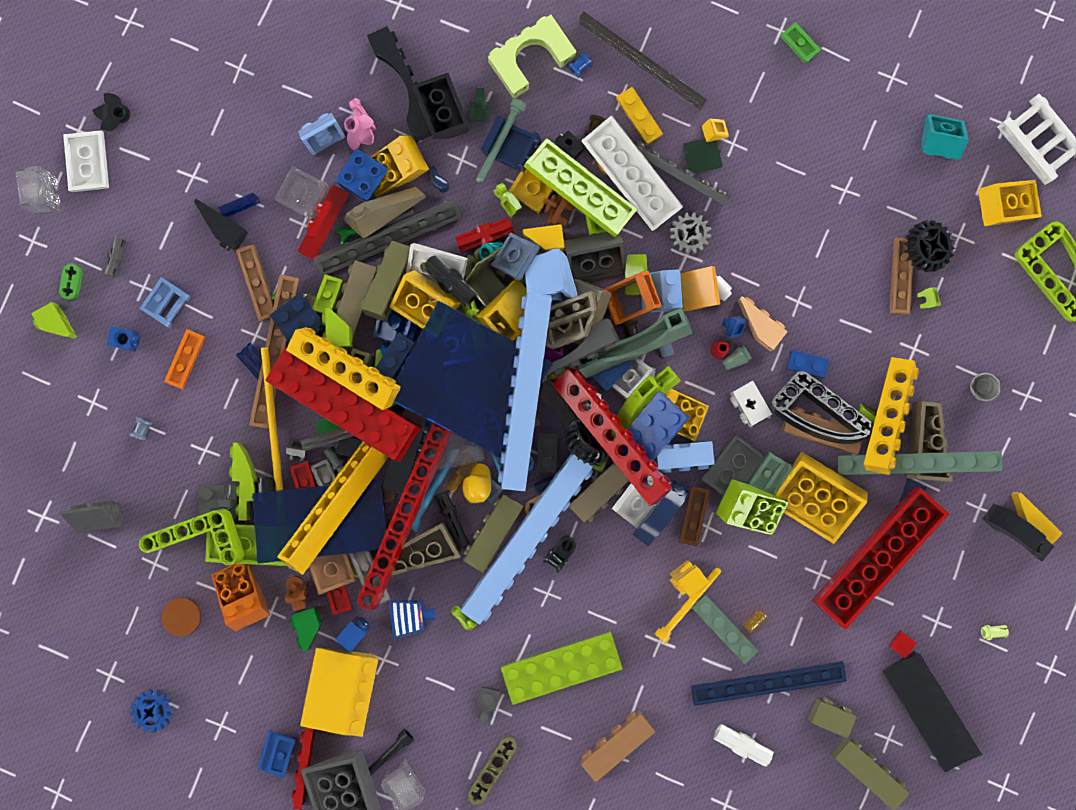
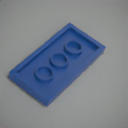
M658 392L627 430L632 433L636 444L644 448L648 459L654 461L689 420V417L662 392ZM626 445L623 447L625 455L628 454V447ZM637 460L635 467L637 470H640L641 464Z

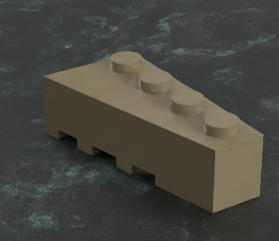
M444 522L405 542L392 575L461 557ZM383 559L381 561L380 565L382 569H385L388 566V559Z

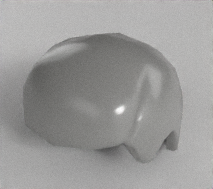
M990 373L977 374L971 380L970 392L976 400L982 402L992 401L1001 392L1000 381Z

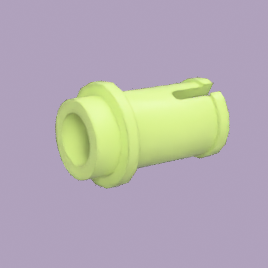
M985 625L981 628V635L984 639L991 640L992 638L1008 637L1009 631L1006 625Z

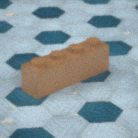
M798 407L788 409L819 427L835 432L853 433L836 419L824 420L822 419L823 415L817 413L805 414V410ZM783 421L780 431L850 454H858L862 441L854 444H839L825 441L806 434Z
M639 710L636 713L634 711L625 718L626 721L622 725L617 724L612 728L609 736L600 738L596 742V747L592 750H586L581 755L580 764L595 783L655 733L653 726Z

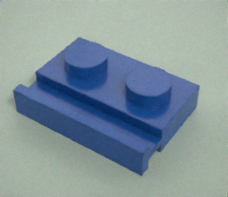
M270 730L257 770H263L266 773L284 778L297 738Z

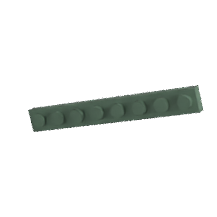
M1002 451L895 454L896 465L894 469H891L890 474L1003 471ZM866 455L838 456L839 475L882 473L865 469L864 461Z

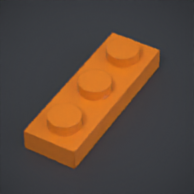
M186 329L164 380L165 383L184 390L206 339L205 336Z

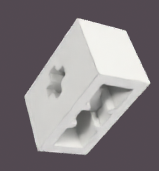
M753 381L730 393L732 396L730 400L735 408H739L741 412L739 416L744 424L752 426L772 415ZM747 401L753 402L751 408H746Z

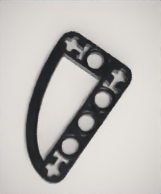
M798 371L778 392L770 404L771 411L791 426L813 437L833 443L854 444L861 442L872 433L874 426L868 418L805 371ZM812 389L820 390L822 395H814ZM786 390H793L795 392V396L791 397L787 395ZM803 394L853 433L835 432L819 427L788 409ZM783 399L785 401L784 404L780 407H777L776 405L779 404ZM828 401H834L837 404V408L830 407ZM843 413H850L853 419L847 420Z

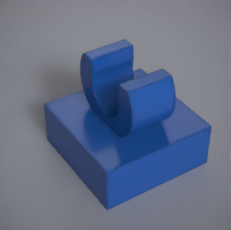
M744 317L724 318L722 325L727 328L725 335L730 338L741 337L748 320Z

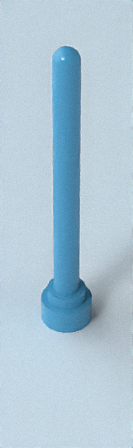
M454 448L426 493L411 528L416 532L421 526L420 519L457 458L459 449Z

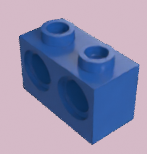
M356 616L335 640L351 652L371 630L369 623L364 618Z

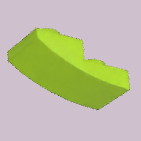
M646 254L627 255L625 279L647 271ZM637 282L625 287L626 295H641Z

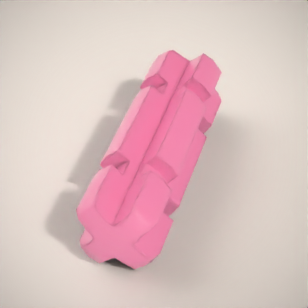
M357 98L349 102V106L356 116H368ZM374 124L370 128L372 132L376 130Z

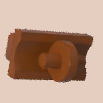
M552 195L550 200L545 198L543 201L546 205L544 212L549 214L545 223L548 225L562 224V227H565L568 218L561 213L563 209L572 212L575 206L561 195L559 197Z
M292 575L286 582L287 593L285 601L286 604L292 603L293 610L296 611L306 607L305 601L308 599L309 583L308 580L303 582L301 577Z

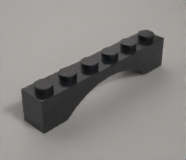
M388 26L368 34L367 38L376 58L392 67L407 87L409 107L406 122L415 142L417 143L430 137V130L412 87L417 82L413 83L411 76H414L410 65L406 66L403 61L406 57L402 48L398 49L396 46L398 39L394 31L390 32Z

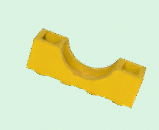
M688 560L669 573L672 577L670 582L683 596L687 594L689 597H692L709 584V581L696 565L693 566Z

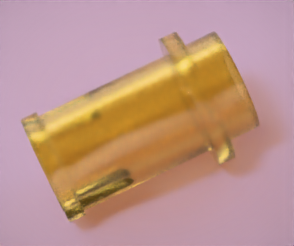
M760 609L758 611L755 610V614L743 624L751 634L762 622L765 623V620L768 618Z

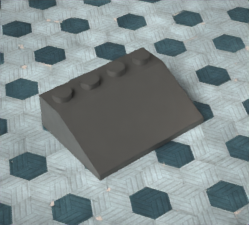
M362 749L342 753L301 770L314 810H382Z

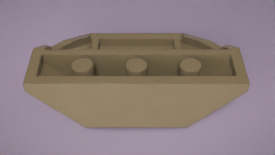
M593 291L551 306L546 346L555 349L588 337L597 312Z

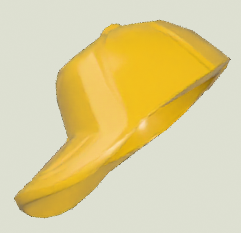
M476 464L472 468L470 476L466 477L463 481V494L469 503H482L490 495L491 473L490 469L484 464Z

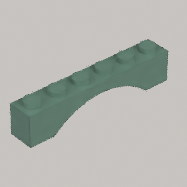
M682 308L663 315L644 331L615 343L616 347L608 351L603 349L598 352V356L588 360V358L581 360V364L578 365L579 371L588 378L693 334L688 318Z

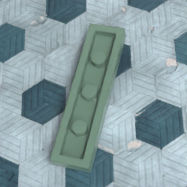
M705 594L692 606V609L744 664L759 652Z

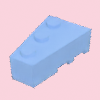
M712 441L666 445L654 460L658 466L657 470H660V473L671 472V468H679V471H689L690 467L698 466V470L710 469L709 465H714Z

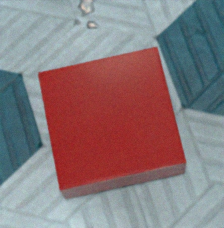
M899 631L889 644V647L906 659L917 643L902 631Z

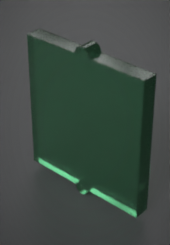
M706 139L683 143L686 155L685 161H687L690 171L699 173L723 167L720 157L721 150L718 149L717 140L706 142Z

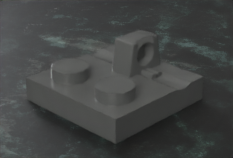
M198 484V516L219 509H227L232 514L234 523H238V516L236 515V506L238 504L237 485ZM218 514V521L221 523L222 517Z

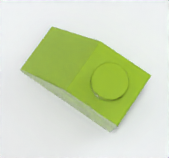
M50 302L31 313L34 317L33 323L37 329L72 339L77 337L59 304Z

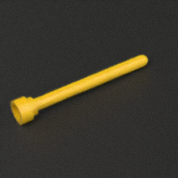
M715 568L706 578L709 584L690 597L669 623L661 629L658 628L654 633L665 644L670 640V632L721 574V569Z

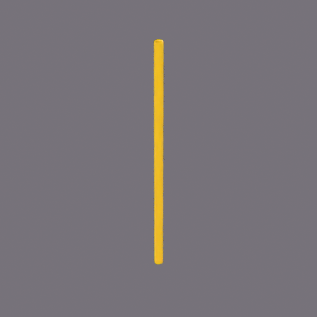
M269 347L261 348L278 519L279 526H287L273 386L265 381L271 371Z

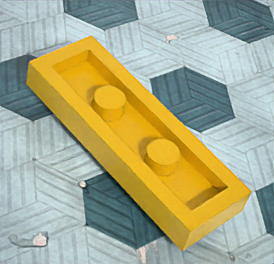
M633 87L616 96V100L646 145L663 135Z

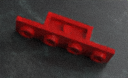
M332 184L323 203H318L314 211L317 213L314 220L310 219L305 228L308 231L297 251L298 253L312 260L318 255L349 193Z

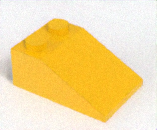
M1036 180L998 183L978 189L984 226L1042 217Z

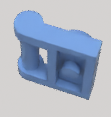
M161 277L139 309L170 328L173 324V319L183 304L189 301L191 296ZM175 294L179 295V298L166 317L161 316Z

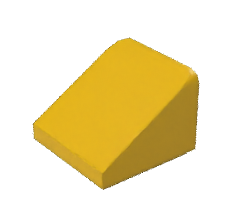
M708 119L702 125L706 142L729 137L724 120Z

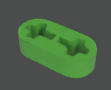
M67 264L62 270L59 293L64 299L75 300L80 294L83 271L79 266ZM75 270L76 275H70L69 271ZM66 289H72L73 293L67 294Z

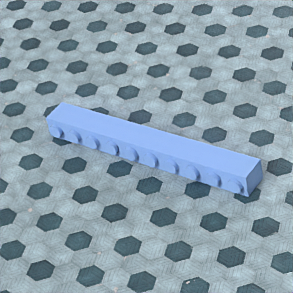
M527 292L526 297H522L521 309H524V316H520L519 328L522 331L521 336H517L516 348H519V354L514 357L513 368H516V376L512 375L511 387H514L513 395H509L508 406H511V413L506 416V425L509 428L508 433H504L503 445H506V450L501 453L500 462L504 465L503 471H499L498 482L501 483L502 489L525 491L552 301L551 295Z
M570 454L461 606L462 613L479 625L483 620L487 621L492 613L490 611L491 608L500 603L503 598L501 594L505 589L509 590L513 585V578L516 573L520 574L525 568L524 562L527 558L531 559L537 550L535 548L539 542L542 543L548 535L546 533L550 526L554 527L559 520V517H557L559 513L569 507L571 503L569 499L572 495L576 496L582 488L580 484L584 479L588 480L591 476L593 466H590L588 463L584 464L581 459L577 460L575 455Z

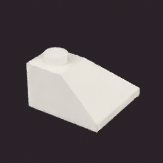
M637 357L631 359L634 365L611 386L625 400L628 399L646 377L651 375L654 378L655 371Z

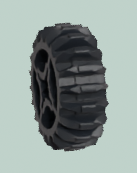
M925 220L915 224L914 228L908 230L909 234L905 236L908 241L903 244L907 246L904 253L909 254L906 260H912L911 266H917V270H923V272H935L943 269L950 262L949 258L954 256L951 252L955 249L951 244L955 240L950 239L952 233H947L948 227H942V222L936 223L935 220ZM924 232H928V236L925 238L921 237ZM936 254V258L931 261L930 258Z
M579 418L573 420L566 427L563 436L565 438L564 443L568 445L567 449L572 451V455H575L577 460L581 459L584 464L588 463L590 466L594 464L598 466L609 459L608 453Z

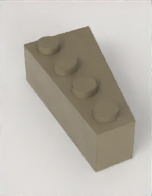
M912 402L908 454L947 453V439L944 438L943 429L945 427L941 403ZM950 472L907 473L906 477L909 479L953 482Z

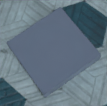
M510 233L490 266L521 281L540 247L535 243Z

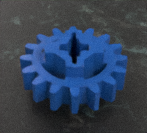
M152 689L148 690L147 694L145 692L140 693V697L134 698L135 704L130 705V708L134 709V711L129 715L135 717L132 723H138L137 729L144 727V733L149 731V729L151 733L156 732L157 729L161 731L164 729V725L167 726L170 723L168 719L173 717L170 711L174 709V706H169L172 700H166L167 694L160 695V690L155 691L154 694ZM146 699H155V701L151 702ZM154 707L153 714L149 716L151 708Z

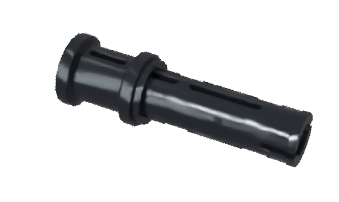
M449 490L433 496V498L437 500L441 509L440 514L445 516L458 548L468 545L469 541L456 515V505L452 503L449 497Z

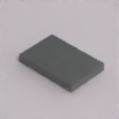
M735 434L716 458L714 465L710 466V469L706 471L700 480L724 497L731 480L747 483L765 456Z

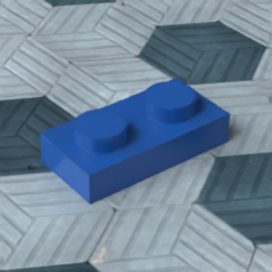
M792 350L787 370L795 372L805 371L811 376L825 378L829 359Z

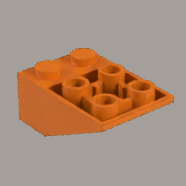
M235 563L212 574L224 621L229 628L236 632L270 616L266 599L250 564Z

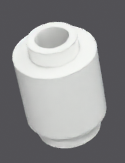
M716 275L719 299L725 301L732 294L730 292L732 287L720 275Z

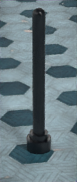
M403 729L398 734L397 741L368 768L371 776L401 747L409 746L414 741L413 736L406 729Z

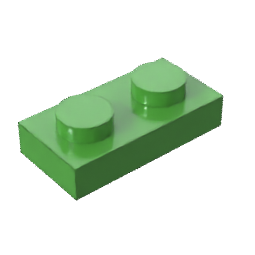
M796 22L780 36L805 64L821 50Z

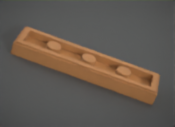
M894 238L889 314L910 315L913 266H911L912 260H906L909 254L904 253L907 249V246L903 245L908 241L906 238Z
M254 244L236 249L259 322L271 319L269 315L273 311L274 301L271 299L272 295Z

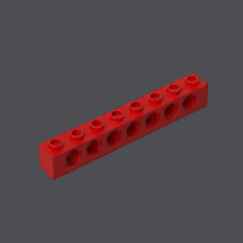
M568 369L552 385L648 505L657 504L673 490L670 486V480L665 475H661L657 470V464L653 460L648 459L644 448L633 440L632 433L623 428L619 417L610 412L608 409L609 405L603 399H600L596 394V389L592 385H588L584 380V374L578 369ZM576 386H578L580 389L578 395L575 393ZM588 400L592 403L590 410L587 408ZM600 415H602L604 418V423L602 425L599 423ZM612 430H614L616 433L615 440H613L611 437ZM624 445L628 447L627 455L623 452ZM637 460L641 464L640 470H637L635 467ZM648 476L653 478L652 486L647 481Z

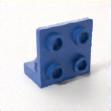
M355 149L335 181L342 188L367 202L375 199L372 195L388 169L363 152Z

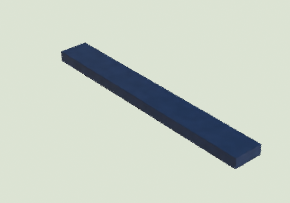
M839 661L690 686L693 705L697 706L846 682L847 680L844 662Z

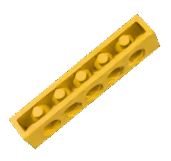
M304 327L295 330L286 351L382 410L392 406L401 388L394 379L382 376L376 368L366 366L361 359L348 355L345 349L335 347L331 344L330 340L317 336L315 331L310 328ZM327 353L329 354L330 360H328L326 357ZM343 363L346 366V370H344L342 367ZM359 373L362 375V381L358 377ZM375 383L378 385V391L375 389Z
M891 357L864 461L867 471L890 475L891 469L895 468V452L899 451L901 445L899 436L905 430L904 416L908 415L910 410L908 400L909 397H913L914 379L917 380L919 368H916L914 360ZM900 378L906 379V381L903 383L897 382V380ZM895 396L902 397L900 400L897 401L892 400ZM891 413L897 414L895 418H888ZM886 431L893 432L890 436H883ZM881 449L888 450L884 455L879 454Z

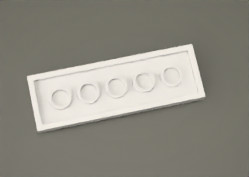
M610 116L582 140V143L631 205L637 209L638 214L652 231L683 208L682 204L613 116Z

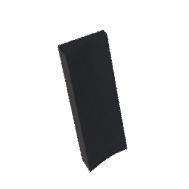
M913 651L906 659L902 658L882 670L944 772L982 755L921 654Z

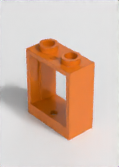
M649 271L640 272L604 288V290L612 293L608 307L610 317L615 325L629 322L662 308ZM637 282L646 308L625 316L616 291Z

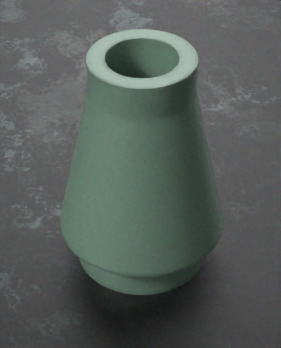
M745 346L737 347L722 362L727 370L749 363L748 361L752 357Z

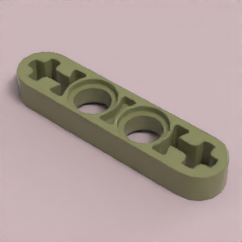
M504 736L500 740L470 787L468 799L472 804L479 805L485 800L515 753L517 741L513 736ZM511 741L513 748H508L504 755L501 753L505 748L504 742L508 743ZM495 757L503 759V764L500 767L493 765L492 760ZM483 774H491L493 780L490 783L483 782ZM481 785L484 787L480 792L481 798L477 797L474 799L472 792H477Z

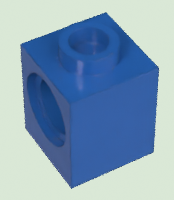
M110 327L106 345L135 352L140 344L139 333ZM124 335H127L128 341L127 343L123 344L122 337Z

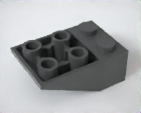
M113 501L68 506L67 511L60 512V515L77 533L123 527L120 504H113Z

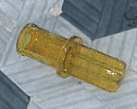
M467 458L460 469L455 471L456 474L445 487L456 493L477 463L473 459Z

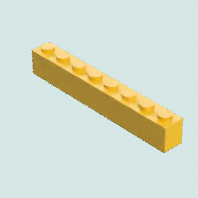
M362 442L277 557L292 570L303 575L389 457L367 443Z

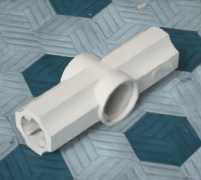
M720 724L716 729L714 740L731 748L733 752L741 757H748L765 767L770 764L774 753L772 750L755 742L750 736L742 732L738 733L723 724Z

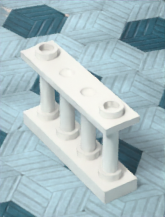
M1038 94L1029 101L1032 107L1015 120L1009 117L998 125L997 128L1043 184L1046 185L1058 177L1056 169L1074 156L1076 158V137L1049 106L1047 99ZM1038 112L1044 121L1030 133L1024 135L1019 126ZM1050 127L1056 136L1039 150L1036 149L1031 141ZM1062 141L1068 148V151L1052 164H1048L1043 155Z

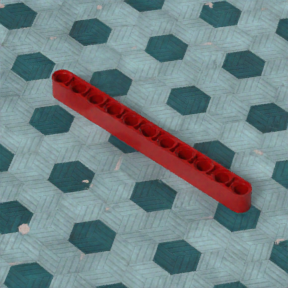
M442 409L436 414L358 596V604L363 609H376L385 592L455 427L456 418L448 409ZM444 416H450L451 418L448 423H442ZM436 434H443V438L440 441H434ZM435 451L434 458L427 459L428 452ZM426 468L428 470L427 475L419 477L420 470ZM419 486L420 492L417 495H412V489ZM411 504V512L405 514L404 507ZM403 522L404 529L401 532H397V524ZM395 540L397 544L396 548L394 550H389V543ZM383 559H388V566L385 569H382L380 565L381 561ZM376 577H379L381 580L378 587L373 586V580ZM371 595L373 602L370 606H366L365 598Z

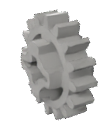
M694 212L691 217H689L688 213H685L684 218L678 216V222L674 221L672 223L675 228H671L669 231L674 233V235L670 236V240H675L673 247L678 245L679 252L685 249V254H688L690 250H692L693 254H696L697 249L699 251L703 250L702 245L707 246L709 244L706 239L711 238V235L707 234L711 227H706L707 220L701 221L702 215L696 218V213ZM685 222H693V224L686 225ZM699 226H700L701 229H702L703 236H702V234L699 232V228H698ZM694 227L692 236L686 240L688 232ZM678 231L682 236V241L679 239ZM691 242L696 243V245L689 246L687 244Z

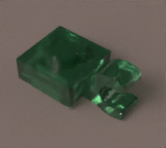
M476 88V101H470V122H489L490 103L484 101V88Z

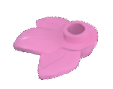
M351 115L344 121V128L348 132L347 142L353 151L358 149L361 143L366 145L374 143V134L370 129L374 121L367 115L360 117Z

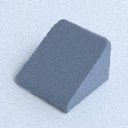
M671 343L657 348L662 359L674 355Z

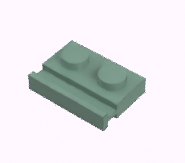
M769 451L748 481V484L775 495L793 469V466Z

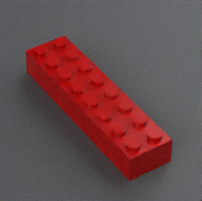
M286 347L283 349L265 379L266 382L394 461L401 462L421 429L420 427L389 408L385 410L378 408L286 351Z
M914 487L811 601L839 627L846 630L950 514L922 488Z

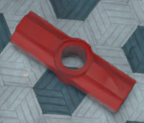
M509 217L491 224L479 225L473 231L455 238L460 252L463 253L479 246L481 247L484 243L496 242L498 239L509 236L510 233L514 234V230Z

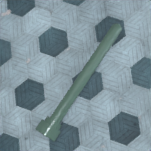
M512 99L510 103L511 112L476 178L478 183H483L517 115L524 112L527 105L521 100Z

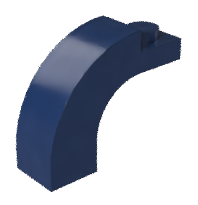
M675 480L670 484L673 490L655 505L633 533L637 539L647 546L668 525L684 503L685 497L689 492Z

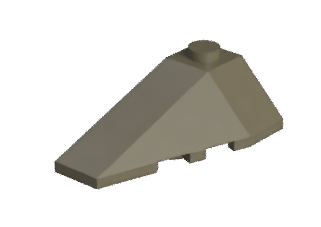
M412 187L361 203L346 213L344 220L364 239L426 198V196L416 187Z

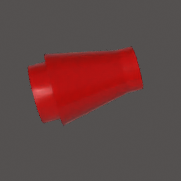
M718 340L711 345L710 352L714 358L724 359L729 354V346L726 342ZM719 346L724 347V352L720 351Z

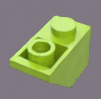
M325 308V313L322 314L323 325H326V332H323V337L330 340L331 344L335 347L353 348L352 328L333 310Z

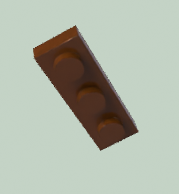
M690 486L679 543L698 547L710 490Z

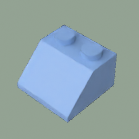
M680 269L650 273L662 308L652 312L675 311L683 308ZM641 295L642 309H644L646 305Z

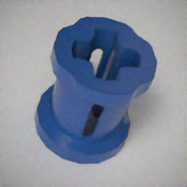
M583 52L580 53V57L575 62L568 64L570 71L577 78L581 77V73L587 67L593 66L591 59Z

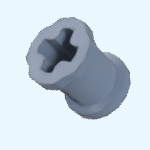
M136 417L135 420L137 422L129 435L146 441V434L149 427L153 425V422Z

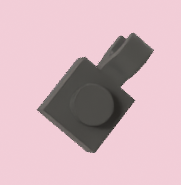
M481 687L477 707L482 708L480 723L487 724L489 711H496L499 690Z

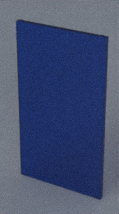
M374 480L369 483L316 557L379 550L386 533L381 480ZM330 485L252 493L257 550L256 560L258 564L281 561L277 556Z

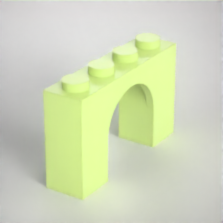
M552 15L540 18L536 25L531 28H525L521 35L508 39L503 47L500 49L497 47L489 53V64L512 98H517L529 90V82L516 64L517 55L523 48L529 45H539L546 48L560 68L576 58V50Z

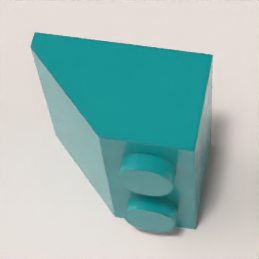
M927 114L921 140L922 151L931 156L939 155L947 159L960 160L969 140L965 122Z

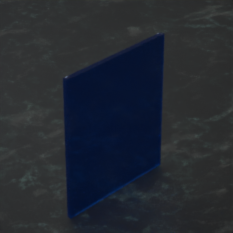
M438 300L395 380L396 384L401 388L394 402L500 457L506 448V445H503L504 433H508L509 428L506 425V416L511 413V406H508L509 395H513L514 387H511L512 375L516 376V368H513L514 357L519 354V348H516V342ZM545 357L543 359L540 385L553 364L552 361Z

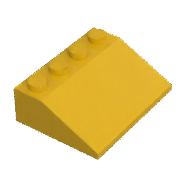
M801 452L792 464L793 469L775 496L789 502L784 511L786 515L835 544L867 503L868 492L804 452Z
M316 647L300 726L342 735L363 737L378 658L369 653Z

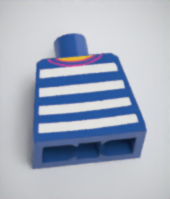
M392 599L390 601L393 638L423 631L425 629V621L436 619L435 609L424 610L423 601Z

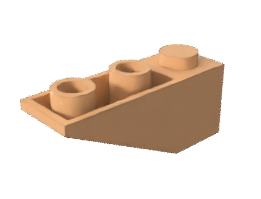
M740 297L737 302L744 317L748 320L747 324L754 339L767 350H774L787 333L784 329L785 326L781 322L773 321L769 318L770 314L764 309L759 310L755 307L754 301L750 298Z

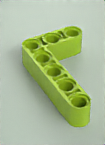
M227 509L208 512L145 535L139 540L141 551L150 553L211 531L223 564L232 565L242 561L244 558V550L232 514ZM218 514L222 517L221 523L218 521ZM201 520L204 522V529L201 527ZM184 527L187 529V535L184 533ZM167 533L170 535V541L167 539ZM224 533L228 535V541L225 540ZM231 551L234 553V559L230 556Z

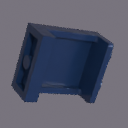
M498 115L481 147V151L487 157L506 122L503 117ZM512 125L495 160L524 173L526 170L524 167L525 163L541 145L539 134L536 132L532 134Z

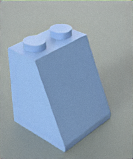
M559 248L549 250L534 257L525 272L527 292L551 295V306L578 296L568 258Z

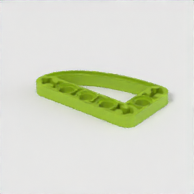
M1055 221L1046 225L1021 245L1015 252V258L1061 315L1069 322H1076V316H1071L1072 310H1076V299L1039 255L1060 239L1076 269V242L1064 225ZM1056 227V233L1048 237L1046 234L1050 233L1053 230V228ZM1037 237L1042 238L1044 241V246L1041 248L1035 244ZM1028 251L1027 257L1023 258V252ZM1031 259H1035V261L1031 262L1028 265L1027 262H1030ZM1034 264L1041 266L1042 271L1040 274H1036L1033 271ZM1048 278L1054 282L1052 289L1045 286V281ZM1059 293L1064 294L1066 297V301L1063 304L1057 300Z

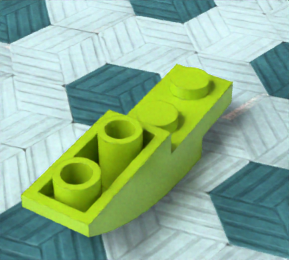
M669 366L655 378L651 375L646 377L628 397L618 414L621 420L620 424L624 429H628L658 392H662L665 395L681 381Z
M233 443V446L230 448V457L233 459L229 475L232 477V481H240V485H237L236 490L237 497H239L236 515L239 516V520H251V501H257L255 484L257 483V476L252 460L243 444Z

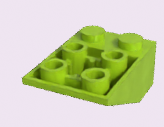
M731 480L716 514L726 524L773 535L789 502L747 483Z

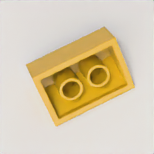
M413 270L404 274L389 307L437 338L453 319L461 302L451 293H445L439 285Z

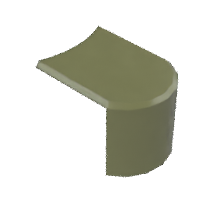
M498 248L492 254L477 262L465 280V283L477 293V298L484 307L506 288L504 283L489 267L501 248Z

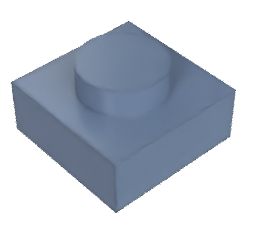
M492 478L491 492L486 499L491 504L504 490Z

